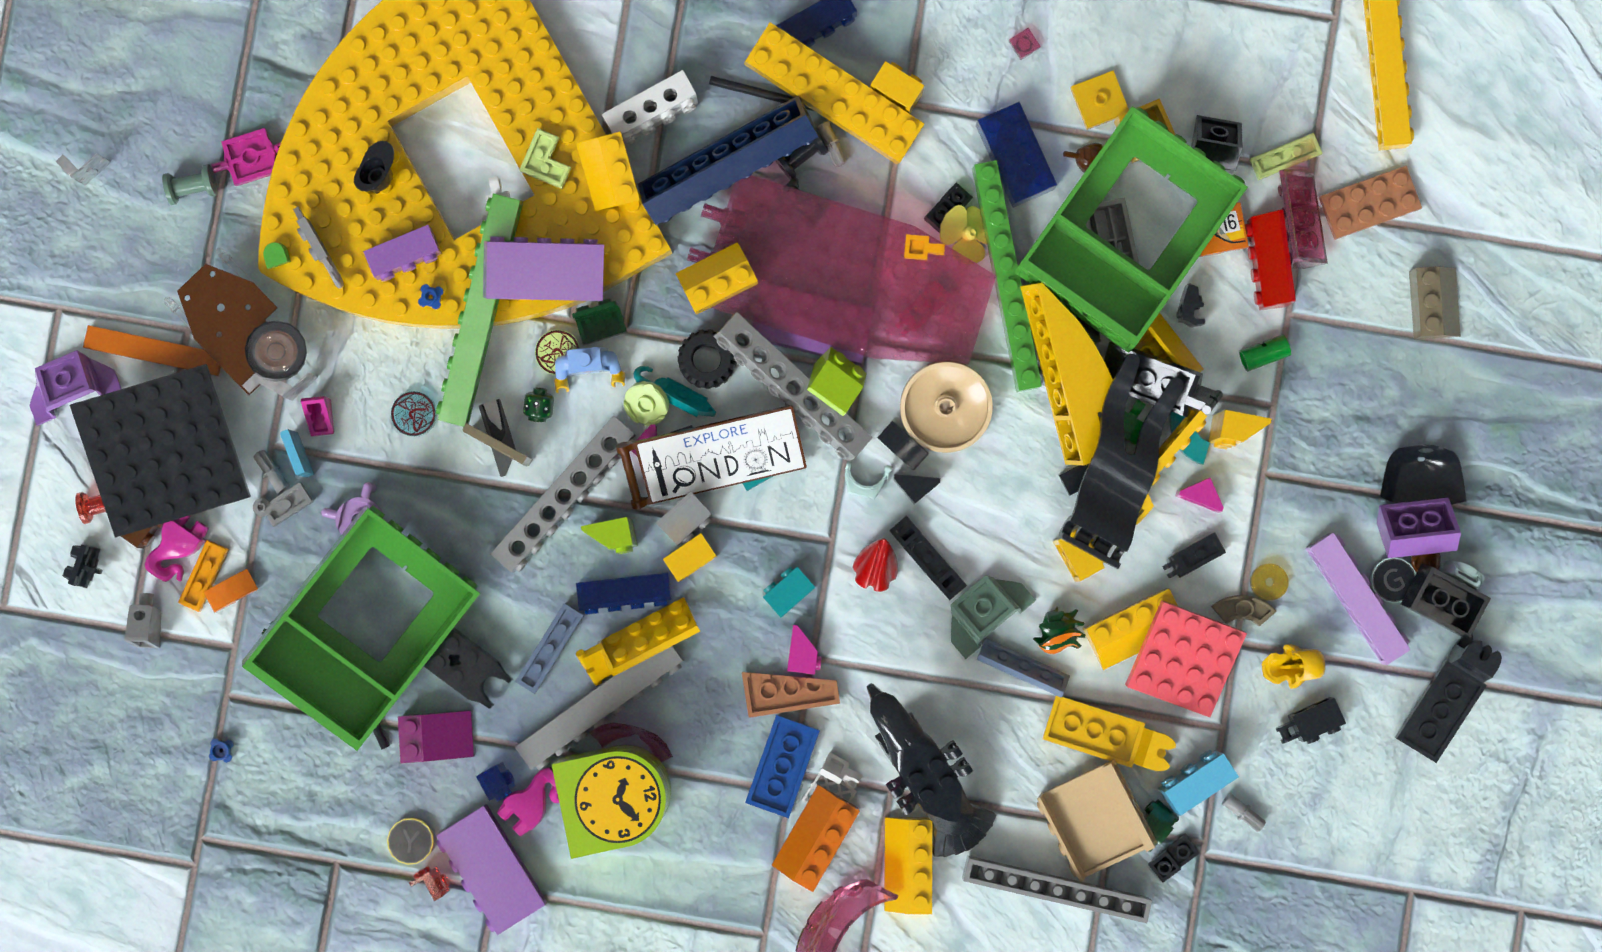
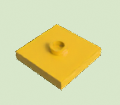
M1114 70L1070 87L1086 130L1115 120L1117 116L1129 111Z

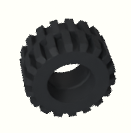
M702 329L698 330L699 332L689 334L690 336L687 339L685 338L682 346L679 347V355L677 356L679 368L684 378L698 388L711 389L712 387H720L722 383L725 384L728 378L732 376L736 366L734 355L717 344V339L713 337L717 332L708 329V331ZM705 346L714 347L719 352L721 358L719 366L714 371L708 373L699 371L693 362L695 352Z

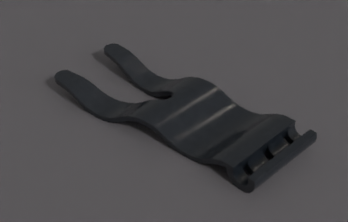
M1134 353L1125 356L1107 391L1101 412L1100 433L1096 450L1082 479L1073 513L1064 522L1059 533L1060 539L1116 569H1119L1121 565L1119 563L1120 558L1124 552H1128L1132 543L1139 512L1156 475L1162 429L1184 386L1179 378H1172L1141 426L1134 454H1127L1125 451L1124 414L1128 395L1140 363L1138 355ZM1076 525L1080 526L1074 537H1071L1070 534ZM1097 535L1098 537L1095 540L1092 548L1089 547L1091 539L1093 538V536ZM1113 545L1117 546L1114 549L1111 557H1108L1107 555L1110 548Z

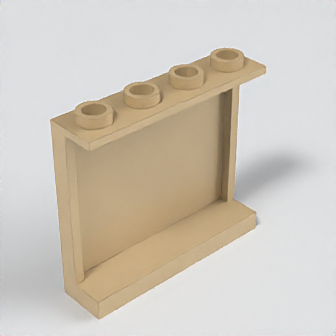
M1115 759L1047 790L1037 798V807L1040 813L1046 815L1049 821L1047 825L1053 836L1056 835L1060 842L1058 844L1060 852L1063 856H1067L1070 862V871L1074 877H1078L1080 882L1085 877L1143 850H1146V852L1152 850L1158 843Z

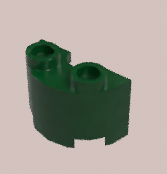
M1157 799L1156 802L1152 800L1145 807L1146 815L1144 817L1158 842L1157 844L1160 845L1174 829L1172 826L1175 822L1179 821V817Z

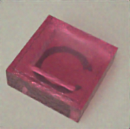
M1029 28L1009 39L1010 45L1020 60L1041 47Z

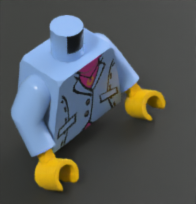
M592 347L567 350L564 356L558 357L555 361L556 393H559L558 390L560 388H566V392H569L567 376L609 371L612 374L611 385L613 387H616V382H621L625 386V372L621 371L617 355L613 351H608V348Z

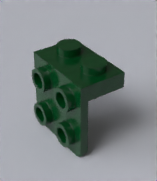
M605 299L598 302L599 306L589 308V305L575 309L576 312L572 314V317L577 324L583 345L627 333L617 301Z

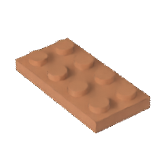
M1407 166L1319 197L1334 240L1422 209Z

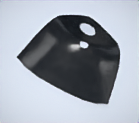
M1429 444L1396 449L1390 455L1386 464L1380 497L1395 503L1449 498L1451 505L1467 502L1463 473L1458 456L1451 450ZM1423 448L1433 449L1432 452L1428 453L1419 452L1418 450ZM1424 457L1425 460L1423 462H1419L1417 458Z

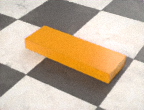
M206 540L178 601L179 604L201 612L207 599L204 592L212 588L228 554V548Z

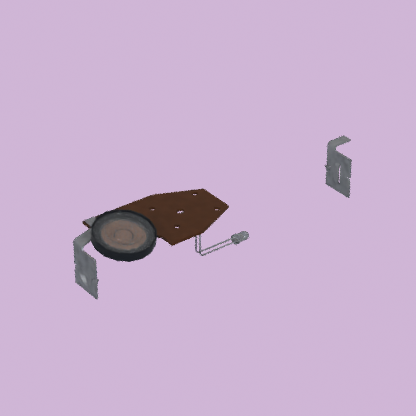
M97 153L79 170L64 154L55 161L71 178L85 186L110 163L109 160ZM219 247L216 249V254L225 264L232 260V257L223 248ZM205 264L177 290L193 338L248 395L253 393L260 385H263L280 394L283 398L293 401L317 378L312 373H307L293 387L282 382L298 374L305 364L307 349L305 339L300 331L289 323L266 321L278 307L259 289L258 285L248 275L247 277L251 281L242 278L231 266L230 268L238 276ZM212 271L215 272V276H214V277H211V275H210V273H211ZM187 295L190 296V299L188 301L185 300V296ZM166 297L164 303L186 324L176 313L180 306L171 297ZM219 304L225 306V309L221 312L217 309ZM246 305H250L251 308L246 310ZM218 332L222 333L221 337H217Z

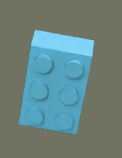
M1208 750L1199 756L1201 760L1194 765L1191 762L1180 769L1182 773L1176 777L1171 775L1161 781L1162 786L1158 790L1174 813L1180 816L1239 778L1224 753Z

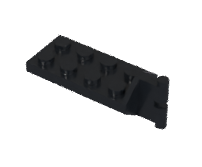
M1112 341L1109 342L1104 362L1112 379L1115 378L1126 355L1134 353L1140 359L1129 393L1131 397L1154 405L1172 378H1179L1184 386L1171 412L1185 417L1190 415L1192 408L1199 409L1204 414H1209L1223 397L1222 391H1215L1201 386L1203 373L1135 348L1128 353Z

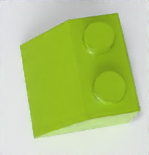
M830 347L814 363L807 390L844 416L864 387L867 373L860 366L848 360L843 353Z

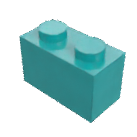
M789 567L781 574L783 580L777 585L772 582L763 590L766 593L763 598L780 618L816 588L798 567L795 569Z

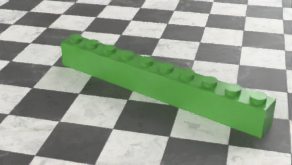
M997 160L974 164L972 173L1016 392L1042 387L1029 319L1020 288L1022 286L1020 276L1014 273L1018 264Z
M494 193L492 198L489 197L487 200L486 211H488L487 220H483L481 224L480 234H483L481 243H477L474 255L477 257L476 265H472L470 269L469 279H472L470 288H466L463 299L466 302L465 310L459 314L458 324L461 325L459 334L456 333L453 339L452 346L455 347L454 355L449 357L447 369L450 370L448 379L445 378L442 384L441 391L444 392L443 400L438 402L436 414H439V421L462 427L470 422L500 300L483 297L484 241H490V236L505 237L504 241H514L524 201Z

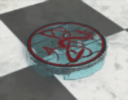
M409 391L401 394L392 405L391 420L394 427L402 434L419 437L427 434L436 423L437 414L434 401L428 395L419 391Z

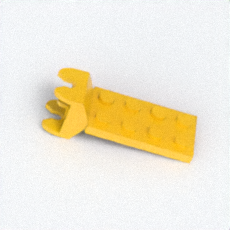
M1193 408L1190 415L1182 420L1159 447L1158 466L1152 486L1161 477L1159 472L1164 467H1170L1175 461L1176 457L1174 455L1179 449L1184 450L1191 442L1189 437L1194 431L1198 433L1205 426L1207 415L1201 410ZM1147 494L1141 507L1136 525L1154 507L1149 494Z
M1055 696L1043 735V740L1108 761L1115 759L1116 763L1132 768L1133 764L1154 771H1165L1170 768L1168 762L1162 757L1166 755L1165 750L1176 748L1172 738L1163 733L1144 728L1146 723Z

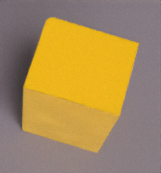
M700 533L663 558V561L676 580L681 582L716 558L717 555L703 534Z

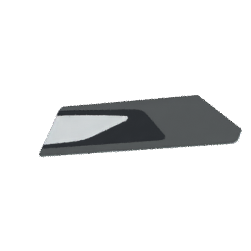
M497 399L479 405L487 434L516 450L501 400ZM492 448L500 477L506 476L512 459Z

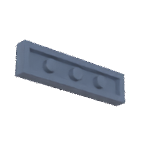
M564 603L515 682L536 694L584 617V614Z
M985 638L977 657L978 661L1058 697H1062L1065 693L1070 675Z

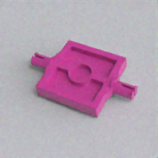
M265 128L221 141L224 150V161L211 164L213 172L216 173L227 169L231 173L235 186L271 176L277 156L276 153H278L281 143L273 145Z

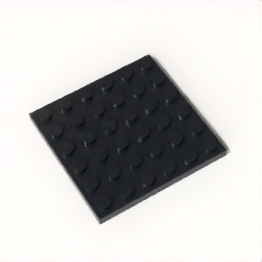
M207 364L69 405L115 538L251 497Z

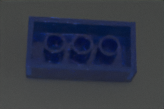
M1020 102L977 120L976 128L991 161L997 160L1001 183L1013 208L1055 190L1057 183Z

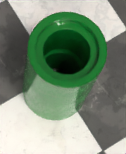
M1282 334L1263 341V344L1258 343L1239 350V356L1243 367L1249 372L1291 356V348L1287 338Z

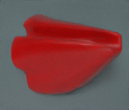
M885 538L867 545L855 558L853 569L856 572V583L865 589L868 586H872L874 591L882 592L887 590L890 582L896 579L898 574L896 554Z

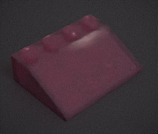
M1285 169L1279 170L1278 193L1282 198V210L1284 211L1292 268L1306 269L1328 264L1314 173Z

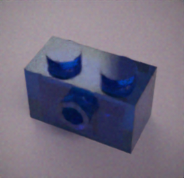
M503 762L476 776L489 801L494 798L497 802L512 793L511 789L516 786L512 773L509 769H506Z

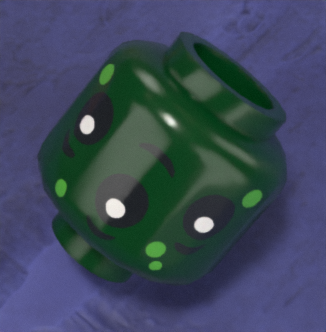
M533 388L532 392L525 394L524 415L528 417L529 421L546 422V419L551 418L553 414L554 397L547 393L545 388Z

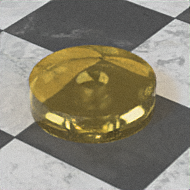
M1263 564L1252 572L1250 587L1258 598L1269 601L1276 600L1287 591L1288 576L1276 564ZM1267 578H1271L1273 581L1270 587L1265 583Z

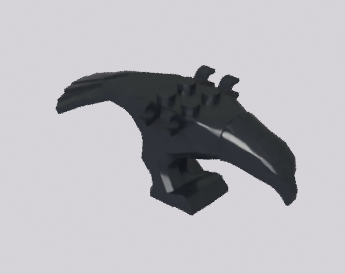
M873 683L868 684L866 687L870 697V713L880 731L875 735V738L900 775L886 784L887 788L895 799L900 797L904 793L905 788L908 787L910 793L896 801L905 815L910 814L918 804L933 822L934 841L932 853L934 857L958 855L972 849L987 835L986 833L993 826L997 815L992 811L970 803L958 777L971 774L973 769L964 757L957 760L951 766L947 762V760L957 759L963 754L960 748L952 740L939 749L934 740L923 731L912 712L908 714L895 696L881 691Z

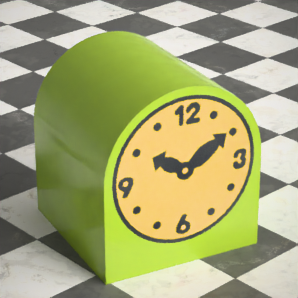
M616 745L564 756L552 764L571 859L640 843L655 831L668 809L671 799L669 775L662 762L644 748L634 745Z

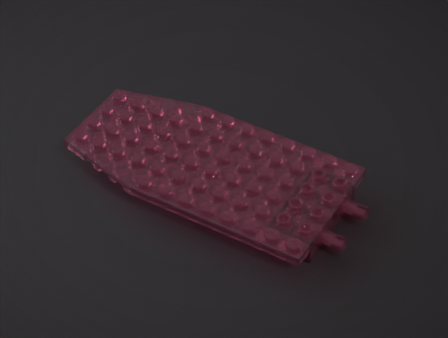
M752 175L734 183L727 208L721 209L707 203L704 204L701 217L720 222L721 228L714 250L711 253L691 247L687 261L697 263L738 242L758 280L757 285L711 307V309L730 315L738 312L746 320L871 359L916 362L951 361L969 364L996 275L945 245L944 255L928 254L927 260L904 259L906 234L929 236V243L943 244L916 226Z

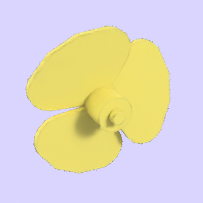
M962 205L954 206L945 214L940 225V241L945 245L956 242L952 246L951 254L956 261L962 264L974 265L985 257V249L979 242L987 244L980 209L975 206H970L966 209Z

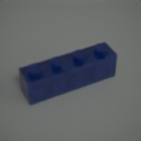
M820 0L776 26L807 47H811L816 43V39L822 36L823 38L831 36L839 26L843 25V27L852 24L855 21V17H857V9L851 0Z
M668 572L576 583L579 611L585 610V615L597 614L600 608H608V612L622 611L621 606L630 605L631 609L645 608L644 603L652 602L654 607L668 605L667 601L672 600L670 575Z

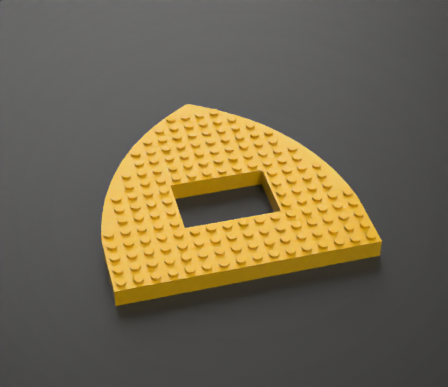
M382 0L353 27L330 54L308 86L289 122L273 165L267 189L260 231L258 269L265 276L303 296L359 317L410 327L460 329L461 325L458 324L460 312L464 311L466 302L463 299L465 290L470 288L472 279H469L470 269L472 265H476L477 257L474 254L476 245L481 243L483 234H480L481 225L457 239L454 238L392 126L469 83H472L519 169L537 128L559 137L551 159L572 168L563 189L522 173L534 196L523 202L515 237H527L528 242H537V238H551V242L560 243V238L574 239V243H583L584 239H598L597 244L604 245L603 292L673 253L659 227L655 225L644 208L641 196L640 200L595 211L576 143L605 136L606 134L530 0ZM387 141L394 149V160L391 165L393 173L391 184L378 194L372 191H360L354 184V176L365 153L374 143ZM296 207H299L304 216L310 220L342 277L344 283L342 288L336 287L324 264L319 260L315 261L308 250L311 248L308 240L303 241L297 229L300 226L297 223L298 218L293 210ZM429 225L432 228L442 254L437 256V260L427 264L425 262L416 264V268L409 272L399 271L394 274V278L387 281L377 280L373 277L363 251L423 226ZM273 242L283 244L288 250L291 262L267 269L263 256L265 247ZM424 284H428L433 288L441 287L444 293L441 296V306L439 309H433L429 306L421 307L418 304L422 294L421 287ZM500 299L493 326L546 316L586 301Z

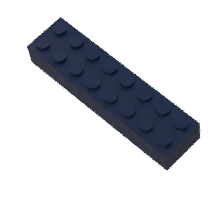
M796 96L638 183L642 204L655 225L661 222H668L674 215L691 209L694 204L710 199L716 192L730 188L738 180L746 179L760 168H766L782 156L786 157L792 154L795 149L812 143L818 137V134L800 97Z

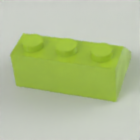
M624 517L581 526V530L608 549L616 551L618 554L633 552L632 547L638 546L631 518Z

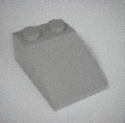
M690 491L656 524L679 546L681 543L684 545L695 536L692 533L697 528L703 530L712 521L710 519L712 514Z

